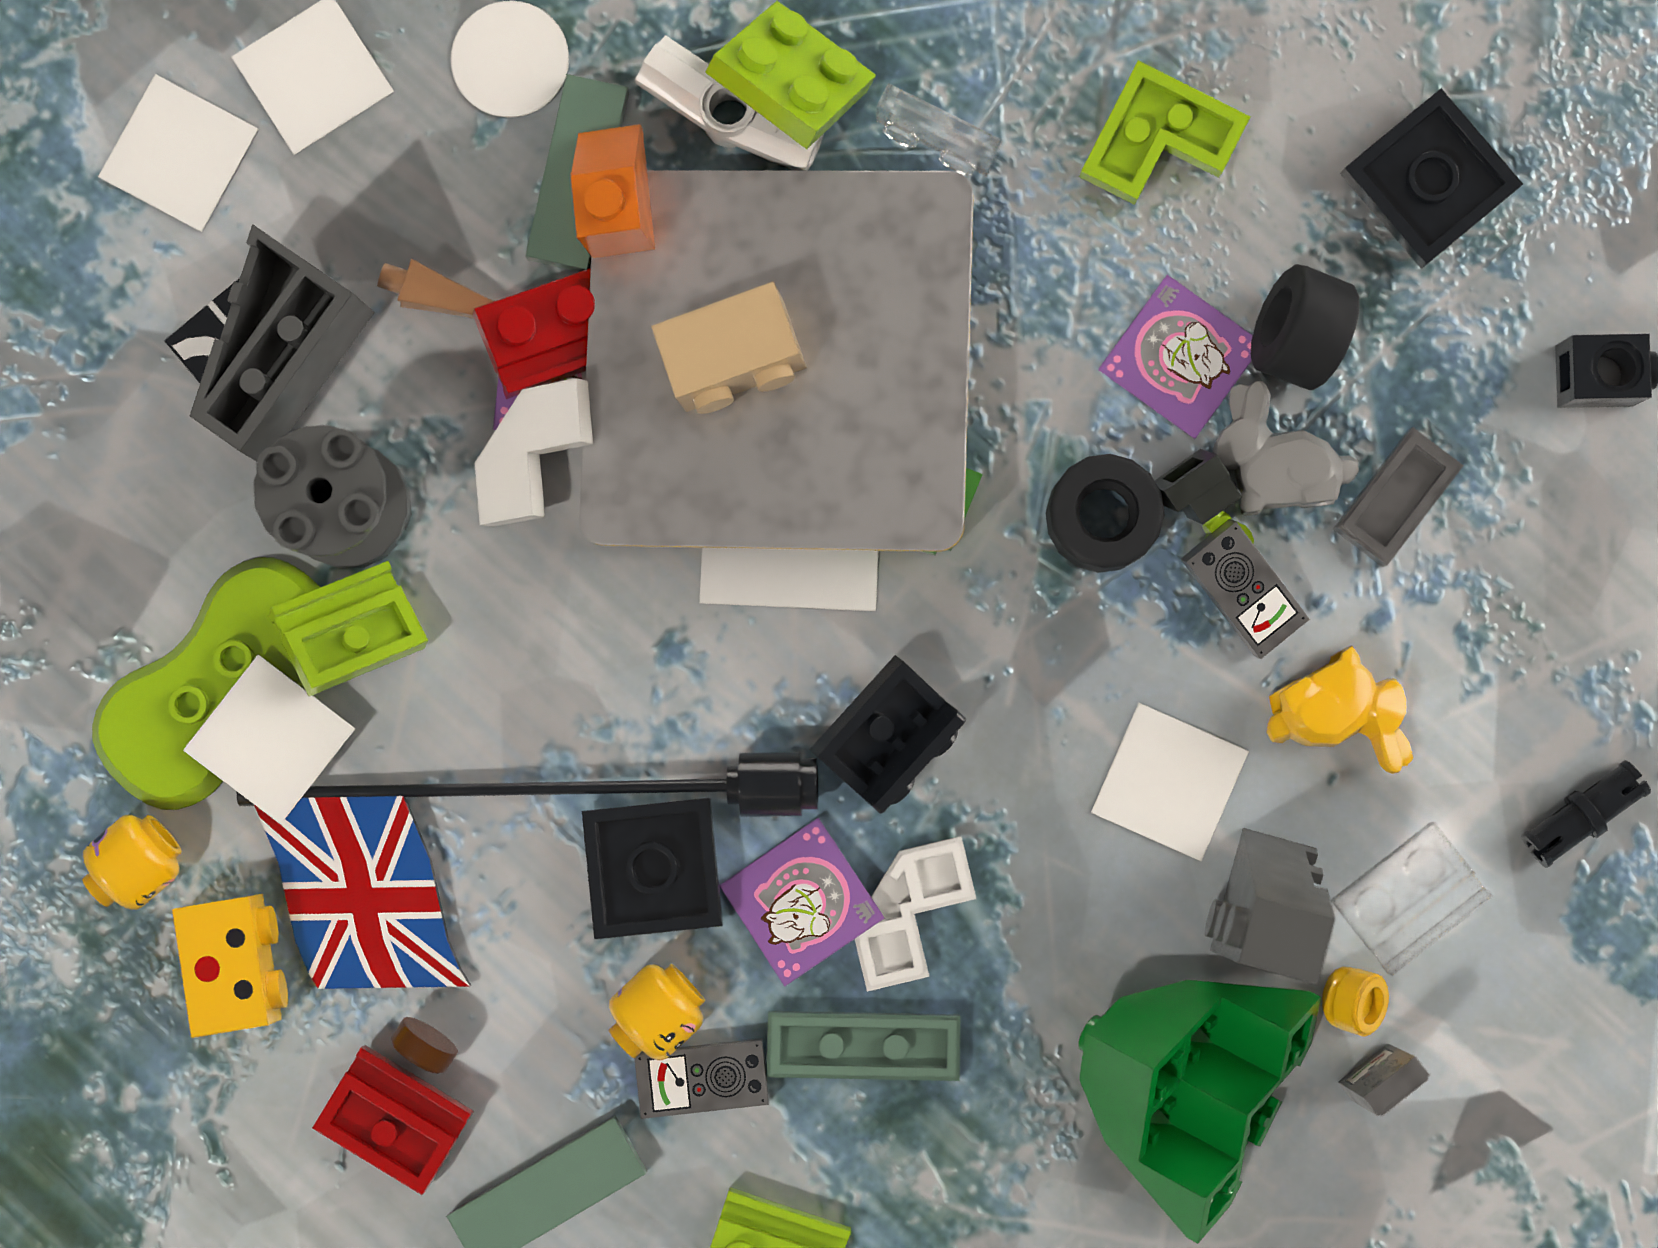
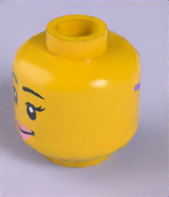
M123 815L84 849L83 860L89 873L82 878V881L90 894L103 906L109 907L112 903L116 902L124 908L138 910L177 877L179 864L176 857L181 854L182 850L172 834L153 816L147 815L141 819L133 815Z
M672 963L665 970L658 965L649 964L640 970L610 999L609 1009L616 1023L609 1029V1033L620 1047L634 1059L643 1051L655 1060H665L703 1024V1015L699 1007L705 1002V999L691 981Z

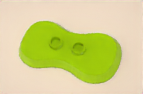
M257 557L243 561L222 574L208 592L199 614L185 638L164 657L118 680L103 696L96 709L92 723V741L98 757L110 775L135 798L147 805L162 810H178L193 806L215 792L223 780L184 752V748L257 655H260L305 690L281 642L280 632L276 624H272L268 615L272 606L318 589L320 586L299 568L274 557Z

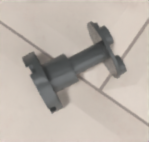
M331 425L303 426L280 437L273 446L266 448L259 455L256 463L257 473L253 482L255 509L265 530L282 547L307 555L316 561L339 569L363 568L387 557L398 545L396 542L402 537L404 529L407 530L412 515L410 489L400 469L380 451L367 446L351 431Z

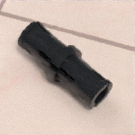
M1624 760L1619 764V767L1583 793L1574 790L1564 798L1566 805L1530 831L1521 835L1526 847L1532 845L1535 847L1531 854L1542 866L1548 868L1555 860L1588 836L1598 838L1608 831L1606 823L1642 797L1648 796L1651 793V789L1647 781L1643 780L1641 783L1636 781L1642 777V774L1634 765Z

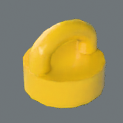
M1345 966L1335 969L1327 978L1322 994V1009L1326 1020L1336 1028L1363 1037L1371 1035L1380 1027L1385 1018L1389 1002L1388 986L1383 976Z

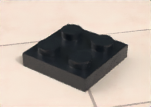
M1442 88L1347 165L1340 173L1421 269L1523 185L1520 179Z
M711 798L582 811L594 940L723 926Z

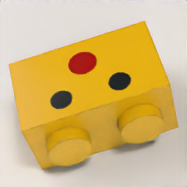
M263 894L172 909L191 1038L267 1026L282 1020L280 1008H286L288 1005V989L283 971L281 969H274L271 944H277L278 923L274 908L271 905L265 906Z

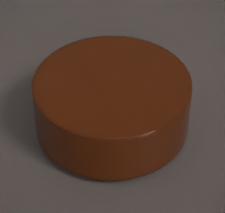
M404 1017L391 1036L393 1047L404 1058L431 1073H444L458 1053L456 1046L444 1034L427 1023L412 1017Z

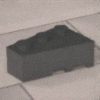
M252 224L246 242L250 249L239 283L233 281L227 300L231 303V307L220 340L214 339L190 417L236 450L257 462L259 455L266 448L273 446L280 437L291 431L375 312L351 291Z
M1243 828L1223 901L1214 899L1207 917L1205 936L1213 938L1210 951L1243 965L1318 985L1335 923V915L1328 889L1314 885V883L1321 885L1324 876L1322 868L1314 866L1318 857L1317 848Z

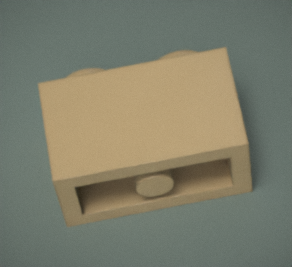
M774 281L651 326L675 398L686 412L696 409L699 414L718 411L734 402L733 395L754 387H757L760 392L781 388L795 379V372L807 368L784 301Z

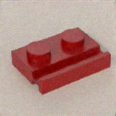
M591 268L474 308V320L494 370L498 373L506 399L519 395L522 389L554 383L586 371L588 321L595 309V299L590 292Z
M364 1045L359 1049L355 1060L339 1082L312 1129L420 1195H423L429 1188L474 1110L367 1045Z

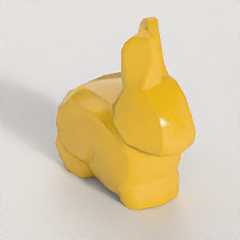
M1352 645L1332 655L1327 665L1303 678L1290 682L1269 696L1273 715L1268 721L1266 733L1272 742L1284 743L1292 739L1304 746L1334 747L1355 734L1361 733L1371 740L1379 765L1388 773H1399L1402 766H1408L1414 759L1410 742L1399 728L1406 714V697L1402 685L1395 678H1387L1375 683L1372 673L1361 664L1360 657Z

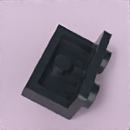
M894 655L809 750L881 814L890 805L903 800L913 788L916 776L934 757L942 755L953 745L957 738L958 730L966 722V717L946 702L903 660Z

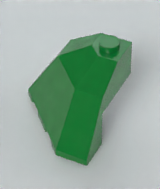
M1184 980L1120 997L1102 1016L1094 1015L1087 1022L1080 1035L1078 1048L1083 1051L1079 1080L1105 1143L1181 1232L1197 1244L1231 1206L1242 1184L1240 1175L1245 1148L1248 1142L1259 1147L1261 1146L1282 1104V1101L1273 1097L1272 1094L1296 1066H1301L1312 1044L1321 996L1311 991Z

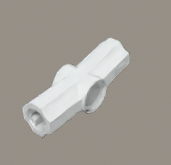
M666 35L659 43L653 46L635 78V82L639 87L701 127L715 144L723 147H739L794 171L809 170L820 148L823 135L808 149H805L707 75L705 72L709 65L708 63ZM727 100L739 102L746 108L744 117L734 124L717 122L712 117V113L717 105Z

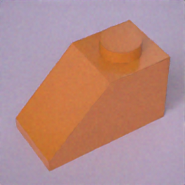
M637 124L578 133L571 170L577 239L592 258L655 250L642 126Z

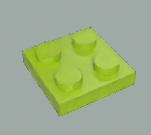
M778 0L717 51L705 72L805 149H808L867 93L876 77V74L858 62L849 51L837 46L809 25L800 14L789 10Z

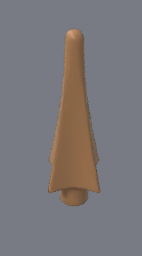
M412 258L408 270L384 263L377 287L398 293L397 301H401L400 307L473 319L474 308L494 302Z

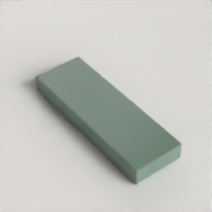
M566 74L525 255L528 261L579 272L590 269L592 256L577 239L571 184V170L578 133L622 127L629 97L628 87Z
M768 1011L767 1077L960 1081L961 1016L960 1014Z
M615 1115L453 1210L446 1217L464 1248H521L647 1173V1169Z

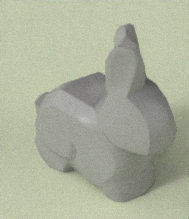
M1255 381L1250 386L1240 384L1232 387L1229 395V405L1233 422L1221 431L1214 444L1212 453L1219 456L1227 470H1235V483L1242 496L1240 502L1241 515H1258L1263 509L1293 506L1312 508L1334 504L1335 500L1338 499L1341 485L1349 484L1359 472L1358 460L1350 455L1339 456L1328 442L1304 430L1272 433L1268 429L1266 422L1271 394L1264 382Z

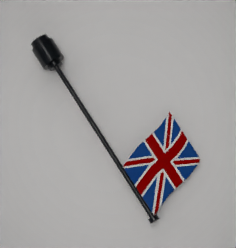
M801 752L740 753L738 766H727L726 779L310 786L281 824L239 792H237V803L240 807L255 806L278 861L296 945L306 969L318 989L470 987L472 985L462 971L449 940L432 859L406 797L727 792V803L739 804L741 817L802 816L803 810L818 809L817 758H802Z

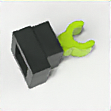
M1199 449L1155 480L1162 493L1163 506L1176 512L1183 510L1187 518L1202 524V528L1206 533L1205 538L1227 520H1232L1230 515L1224 510L1242 498L1219 456L1203 449ZM1237 522L1254 544L1252 532L1246 525Z

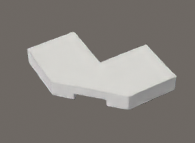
M573 378L521 390L475 461L480 525L495 527L545 517L540 454L593 444L588 381Z
M961 836L898 851L873 892L871 898L885 919L855 938L867 992L929 977L914 914L976 899Z

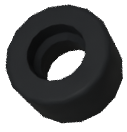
M1296 264L1283 272L1267 295L1255 323L1250 355L1254 368L1308 390H1314L1325 384L1339 367L1355 333L1359 316V295L1355 286L1305 265Z
M1113 454L1088 456L1069 467L1051 490L1045 512L1048 535L1059 554L1076 567L1097 573L1121 570L1143 557L1159 537L1165 515L1162 493L1151 474L1132 459ZM1106 489L1114 491L1124 499L1128 506L1129 518L1127 526L1120 534L1114 537L1100 538L1093 536L1084 528L1081 522L1079 511L1082 501L1095 490Z

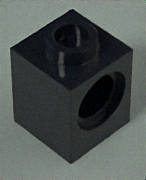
M1650 334L1572 335L1555 345L1557 408L1633 407L1652 398V389H1655L1658 385V355L1655 351H1650ZM1601 356L1611 358L1619 366L1621 379L1618 386L1609 385L1601 379L1597 368Z

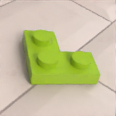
M1138 60L1079 177L1133 205L1136 204L1163 150L1219 178L1251 116Z

